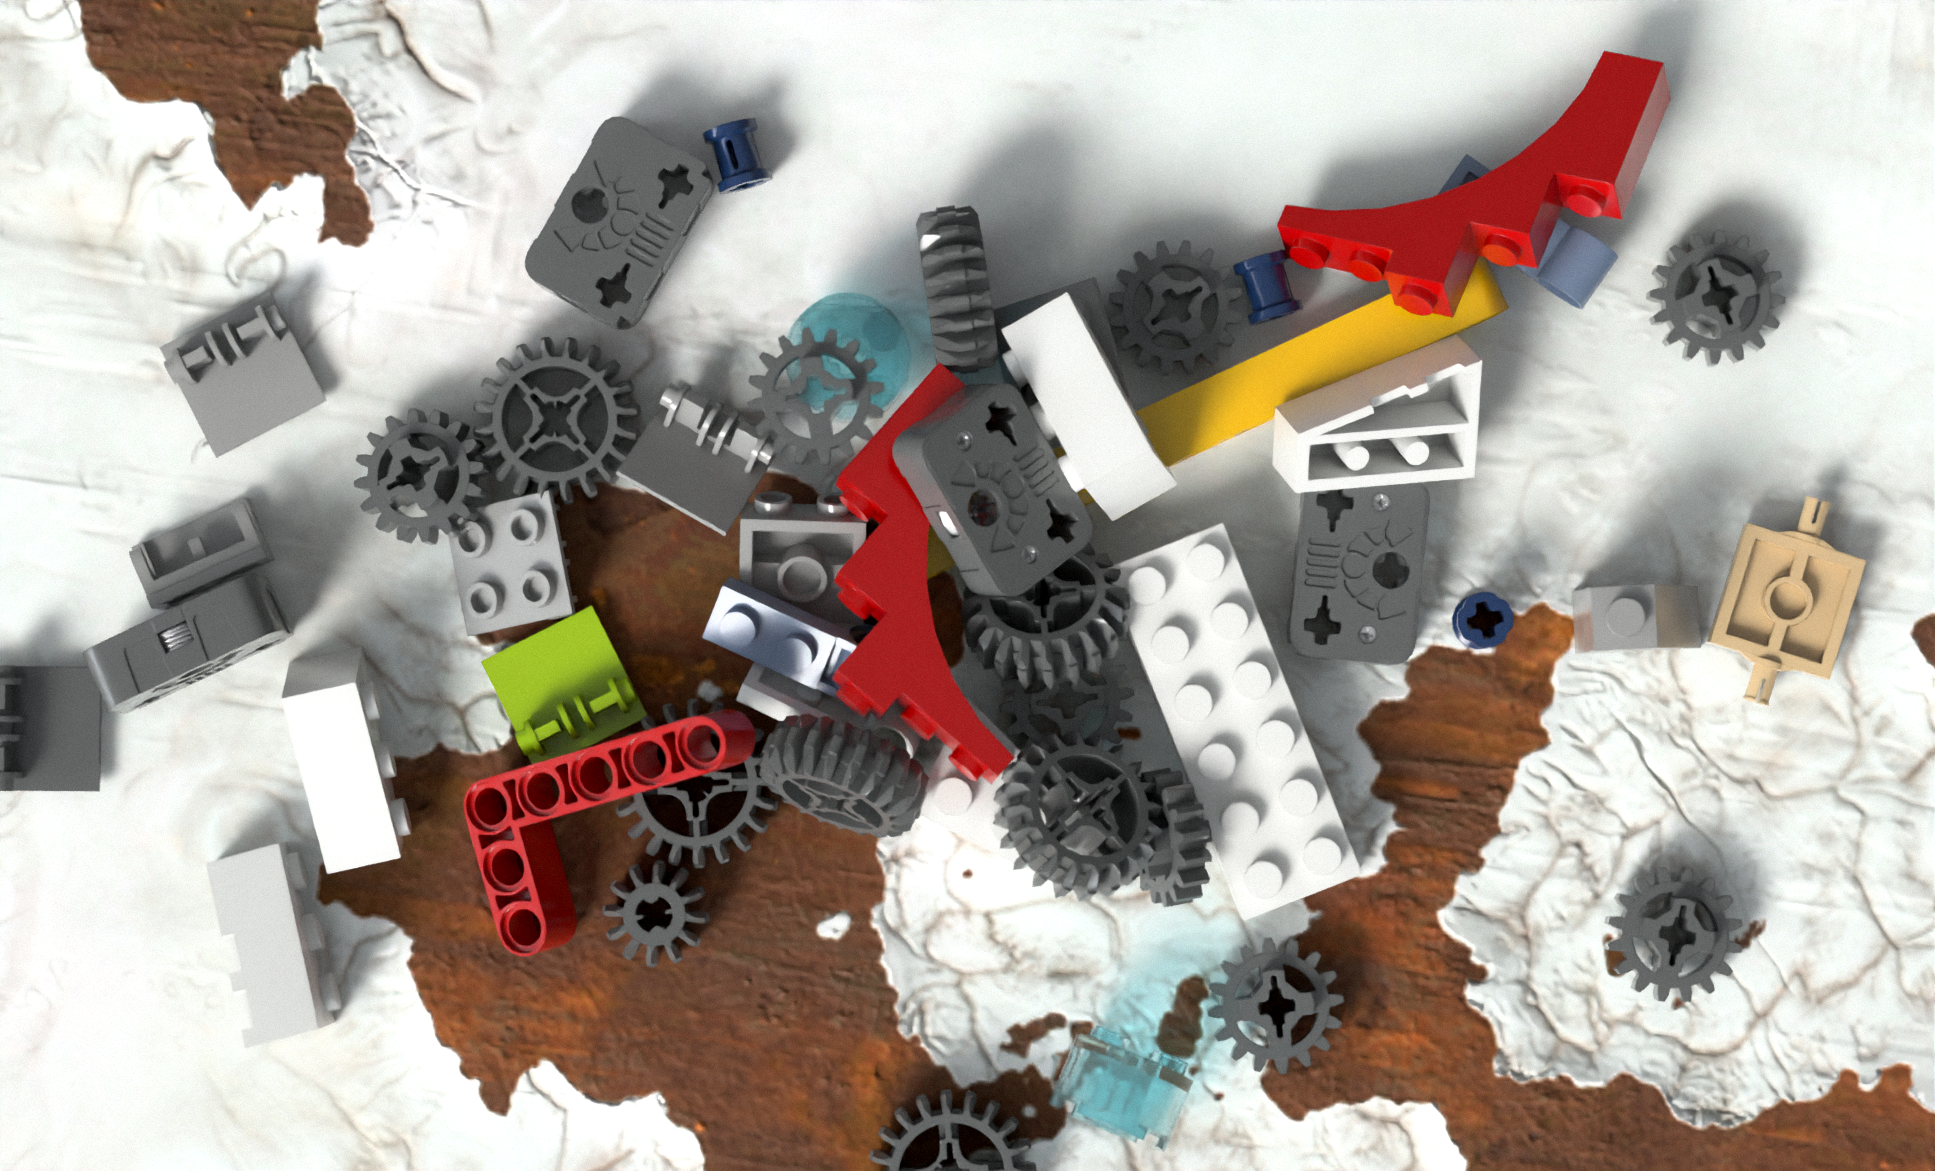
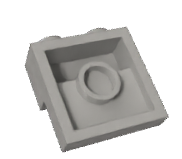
M778 491L756 494L755 502H747L741 511L739 581L845 630L852 624H864V619L852 612L839 599L837 594L841 591V588L834 583L838 571L866 541L867 522L859 519L845 507L839 499L840 493L821 495L817 498V504H792L791 495Z

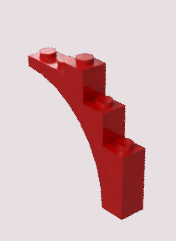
M1604 51L1584 89L1551 128L1519 155L1487 174L1433 197L1372 209L1325 210L1285 205L1277 227L1288 259L1294 260L1299 265L1309 269L1327 267L1350 272L1359 279L1368 282L1386 280L1388 281L1395 305L1401 306L1406 311L1420 316H1427L1433 313L1453 318L1479 256L1485 257L1489 261L1501 266L1509 267L1518 264L1538 269L1563 207L1569 208L1585 217H1598L1602 215L1622 220L1671 99L1664 62Z
M939 362L846 466L836 482V486L843 491L839 499L848 510L865 522H868L873 517L880 523L875 531L838 571L834 583L841 588V591L837 596L852 612L862 619H867L871 614L879 622L840 665L832 680L840 686L835 692L838 698L861 717H865L870 712L880 720L893 704L897 702L905 709L900 715L901 719L914 732L926 740L935 735L953 751L948 756V759L961 773L974 782L983 777L992 784L1015 757L982 724L953 679L935 633L927 588L928 532L930 522L923 512V507L906 478L902 476L893 458V445L901 432L916 421L922 420L945 403L946 399L966 386Z

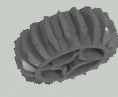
M955 205L936 207L935 211L921 213L916 222L936 364L940 362L951 373L960 372V375L979 372V369L993 367L999 357L978 214L971 206L955 207Z
M550 337L541 338L540 349L542 357L534 359L531 350L526 344L518 345L516 347L517 354L523 365L515 369L509 361L502 357L496 362L498 369L508 376L502 386L487 377L481 383V386L487 391L496 394L494 404L486 401H476L474 403V411L482 415L492 416L491 424H480L473 428L475 437L483 439L494 437L495 440L494 444L485 447L480 452L481 459L489 462L502 456L505 461L496 469L494 477L499 482H504L515 472H518L520 476L514 485L513 492L520 497L525 496L529 492L533 482L539 483L537 493H540L541 499L544 491L553 490V486H560V496L566 505L574 504L575 492L573 485L581 483L588 497L594 498L598 496V488L591 477L600 472L605 480L615 484L619 477L607 464L613 456L623 463L629 454L627 450L618 447L621 438L638 441L641 436L639 429L623 426V418H635L642 414L641 406L634 403L621 405L619 400L635 390L633 382L625 380L612 386L610 380L619 373L621 365L613 359L607 362L600 370L596 369L595 366L601 356V349L596 345H591L586 350L582 360L577 359L578 341L572 337L566 338L563 344L562 355H555V346ZM551 371H570L588 378L578 388L574 387L570 392L558 397L546 395L531 380L540 374ZM518 393L532 410L533 421L528 432L522 437L523 441L514 449L508 432V414L512 401ZM602 393L608 411V427L605 438L599 449H597L583 432L582 420L586 411L592 406L591 402ZM537 398H540L549 408L555 406L559 412H561L563 405L570 407L571 412L566 420L571 426V432L579 439V444H576L566 434L560 436L556 430H554L552 437L545 435L544 430L547 428L549 421L544 416L545 411L536 403ZM554 445L568 446L585 462L576 468L561 472L543 471L527 464L538 453L541 455L546 449Z
M1088 542L1080 551L1018 596L978 595L972 592L965 583L964 602H962L960 615L962 627L965 628L966 643L971 648V652L977 654L978 661L982 664L984 670L995 668L996 674L999 675L1002 683L1018 675L1019 682H1021L1025 690L1035 680H1043L1048 688L1052 690L1056 679L1067 677L1077 685L1080 671L1082 670L1099 675L1100 666L1102 665L1101 658L1116 659V653L1119 648L1118 642L1126 640V634L1129 630L1128 618L1124 611L1130 609V597L1126 594L1125 588L1112 585V582L1118 581L1121 574L1120 569L1109 568L1113 566V562L1110 560L1108 553L1095 555V550L1090 542ZM1046 604H1049V605H1047V617H1046V618H1042V617H1045V608H1044V607H1045Z
M689 699L686 707L688 718L700 715L701 707L699 700ZM717 701L710 708V712L724 710V704ZM669 703L663 706V714L668 724L680 721L677 709L673 704ZM646 715L641 719V723L646 730L660 727L650 715ZM712 728L711 733L718 735L717 732ZM761 728L754 730L755 744L765 737V733ZM753 751L748 759L744 761L747 772L726 773L715 771L703 775L712 777L713 780L727 779L729 784L713 786L711 793L703 791L707 798L699 801V817L696 814V801H693L691 791L681 790V787L667 788L665 786L633 795V802L621 804L616 808V812L619 817L629 816L636 811L640 816L641 821L631 826L628 830V835L632 839L642 836L648 829L655 834L647 845L646 852L648 854L656 855L666 841L673 845L669 854V863L671 865H679L683 859L684 849L689 848L693 849L692 860L694 867L703 868L707 860L705 848L714 847L716 858L721 864L730 861V852L725 844L730 839H733L738 848L743 852L748 851L752 844L742 830L749 825L755 831L765 833L769 825L754 814L758 806L766 810L775 811L778 808L779 802L774 798L761 796L762 786H769L770 784L766 783L759 775L764 753L762 752L756 756ZM747 791L745 803L737 817L724 829L708 835L709 808L713 799L724 792ZM667 794L680 799L685 806L687 821L689 822V835L679 833L665 825L654 813L647 795Z
M811 714L786 716L784 721H778L773 734H769L762 751L764 754L760 764L759 775L766 783L770 784L767 787L771 792L779 794L780 799L784 803L796 806L800 813L810 814L816 817L819 822L833 824L839 830L843 828L849 829L860 836L870 833L877 838L886 837L887 835L890 837L902 836L903 832L911 830L915 819L920 817L921 808L927 795L926 787L929 777L923 771V766L918 760L910 758L907 750L893 746L890 739L880 738L872 734L870 729L863 730L857 728L849 721L842 723L834 721L829 716L817 718Z
M1077 729L1066 732L1060 739L1052 733L1051 735L1044 736L1036 745H1027L1017 754L1016 762H1012L1003 771L1001 779L1004 784L996 790L993 799L1003 808L994 815L995 819L992 824L1009 830L1001 839L999 848L1016 849L1020 856L1014 861L1013 870H1021L1029 866L1035 872L1032 887H1041L1050 880L1053 883L1055 898L1065 897L1072 889L1079 902L1089 900L1096 893L1102 898L1114 894L1120 886L1131 884L1139 877L1140 869H1143L1152 861L1155 852L1148 842L1154 836L1161 835L1163 831L1150 820L1158 819L1163 807L1147 801V797L1152 794L1156 783L1139 781L1136 775L1141 770L1142 761L1132 762L1127 765L1121 760L1123 744L1114 745L1110 750L1106 751L1103 749L1101 733L1090 735L1084 742ZM1085 806H1090L1091 809L1081 819L1078 818L1069 826L1065 824V821L1075 812L1078 813ZM1040 808L1045 815L1046 825L1041 816ZM1110 808H1111V810H1112V812H1113L1115 821H1114V819H1113L1112 816H1111ZM1067 847L1074 849V850L1077 851L1078 853H1076V852H1074V851L1068 849Z
M942 1089L940 1094L942 1108L933 1111L925 1094L918 1095L916 1103L921 1116L913 1119L908 1110L900 1106L895 1110L894 1115L897 1121L904 1127L902 1132L899 1134L891 1127L885 1125L878 1132V1135L884 1141L893 1145L891 1151L880 1148L871 1149L869 1155L871 1161L887 1165L886 1171H934L936 1166L941 1169L944 1168L942 1160L947 1159V1143L951 1142L953 1145V1158L957 1159V1165L960 1169H969V1171H1037L1035 1162H1016L1015 1155L1024 1153L1031 1148L1029 1138H1019L1010 1143L1006 1137L1019 1125L1016 1117L1006 1118L997 1126L992 1120L997 1115L1000 1104L995 1100H991L986 1105L982 1115L976 1113L973 1109L976 1104L977 1094L970 1090L964 1096L963 1108H952L953 1096L951 1090ZM958 1123L971 1126L985 1134L995 1144L1003 1161L988 1162L987 1159L978 1160L967 1156L960 1146ZM939 1125L940 1151L937 1156L928 1163L918 1164L915 1167L899 1168L903 1153L910 1142L924 1130Z

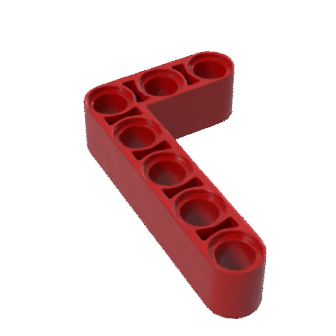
M733 709L710 712L488 777L472 784L465 794L463 802L464 815L498 936L503 946L515 955L531 956L560 947L568 943L575 934L577 927L576 911L550 819L738 765L746 761L754 749L755 731L750 720L743 713ZM712 728L720 738L721 747L719 753L714 750L711 744L710 734ZM658 744L663 748L666 755L665 769L660 765L657 758ZM605 761L612 770V783L607 780L604 773ZM552 778H555L559 785V799L552 790ZM501 793L503 794L507 802L506 813L503 811L500 805ZM517 854L521 856L524 862V873L520 871L517 865ZM534 914L541 923V934L535 928Z

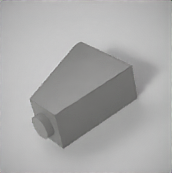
M1664 584L1589 587L1572 592L1575 654L1701 648L1698 586Z

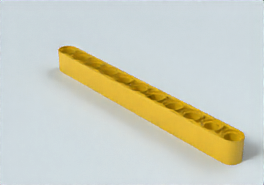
M1479 256L1453 318L1433 313L1427 316L1412 314L1401 306L1395 305L1390 293L1144 407L1135 413L1137 416L1140 415L1149 431L1147 435L1160 459L1168 468L1274 419L1275 406L1458 334L1509 309V306L1487 259ZM1063 446L1053 450L1057 459L1067 454ZM1085 488L1077 492L1084 506L1096 502ZM969 500V503H968V513H969V515H970V513H971V502H970V500ZM931 524L928 532L927 580L957 566Z

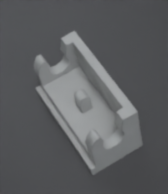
M247 497L236 500L230 505L151 540L131 547L132 551H129L132 564L146 593L149 605L152 609L158 610L168 608L275 560Z

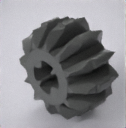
M663 860L654 862L651 883H648L644 870L639 864L631 866L629 868L630 877L637 888L633 891L625 883L618 880L613 881L610 889L614 894L625 899L626 902L624 905L606 904L602 909L603 915L609 917L623 916L624 924L615 926L606 932L610 941L616 940L626 933L633 937L622 953L623 957L628 960L638 953L642 944L648 945L645 958L648 967H656L658 965L660 945L665 946L667 954L673 963L683 960L682 950L675 938L679 936L687 944L694 947L699 946L702 942L701 936L686 927L688 922L707 923L710 919L709 912L703 910L689 911L688 903L700 900L706 895L704 888L697 887L683 895L679 889L688 880L690 872L686 868H680L675 873L670 884L666 883L667 867L666 862ZM662 897L671 906L665 913L673 914V919L669 926L660 923L649 929L642 923L641 919L646 917L647 913H640L641 905L644 900L648 903H654Z

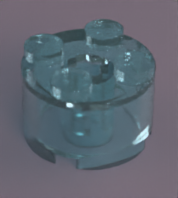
M858 293L828 295L808 307L798 317L787 335L793 346L802 344L803 328L807 327L811 329L815 342H823L830 328L837 331V346L840 348H844V344L856 339L860 342L858 355L866 356V359L874 358L877 363V367L867 375L868 382H883L885 392L871 396V403L882 408L884 412L891 409L905 390L911 371L909 341L898 318L876 299ZM822 355L824 369L838 380L855 379L853 374H842L840 364L831 362V357ZM799 359L786 367L791 384L801 372ZM815 380L809 382V392L799 395V398L802 402L809 403L814 413H820L824 411V401L834 398V395L846 392L835 393L834 390L826 391L823 389L821 382ZM858 403L844 406L833 421L850 423L857 411Z
M1095 1025L1094 1029L1091 1028L1088 1036L1078 1033L1048 1104L1056 1109H1060L1063 1107L1065 1100L1075 1104L1071 1113L1072 1117L1135 1143L1138 1138L1144 1140L1146 1134L1152 1135L1155 1138L1151 1149L1165 1152L1193 1084V1080L1184 1076L1189 1064L1158 1050H1154L1153 1053L1149 1052L1147 1058L1127 1050L1130 1042L1129 1038L1101 1026Z

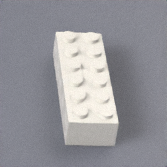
M1220 523L1109 567L1120 569L1121 571L1118 581L1112 582V585L1125 588L1126 594L1130 597V609L1124 611L1128 618V634L1187 783H1192L1194 786V801L1196 805L1202 804L1204 807L1201 817L1203 820H1209L1212 834L1211 843L1241 919L1249 920L1362 875L1224 524Z

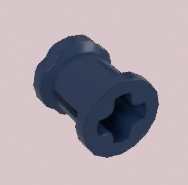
M755 118L729 122L702 133L705 144L712 145L722 178L717 184L720 194L743 191L773 179L770 169L763 168L753 135L758 129Z
M1286 250L1259 255L1232 266L1235 275L1242 276L1252 308V313L1248 315L1250 326L1280 319L1303 310L1301 300L1294 299L1285 272L1284 263L1288 260Z
M1478 592L1462 599L1455 607L1451 617L1452 629L1456 638L1465 646L1473 649L1492 648L1502 643L1506 639L1507 633L1513 627V612L1508 602L1498 598L1491 592ZM1481 603L1484 612H1495L1497 616V624L1488 627V638H1483L1480 629L1470 630L1467 625V618L1476 614L1475 604Z

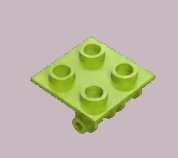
M592 605L481 661L516 731L515 737L525 756L528 755L532 764L585 749L640 721L647 715Z

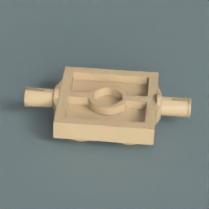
M1809 496L1805 497V504L1796 531L1776 532L1750 523L1743 524L1707 639V643L1736 651L1749 662L1754 663L1743 699L1763 706H1769L1770 696L1778 671H1799L1824 680H1830L1867 560L1836 551L1827 542L1820 539L1829 507L1832 504L1823 500L1818 502L1819 499Z

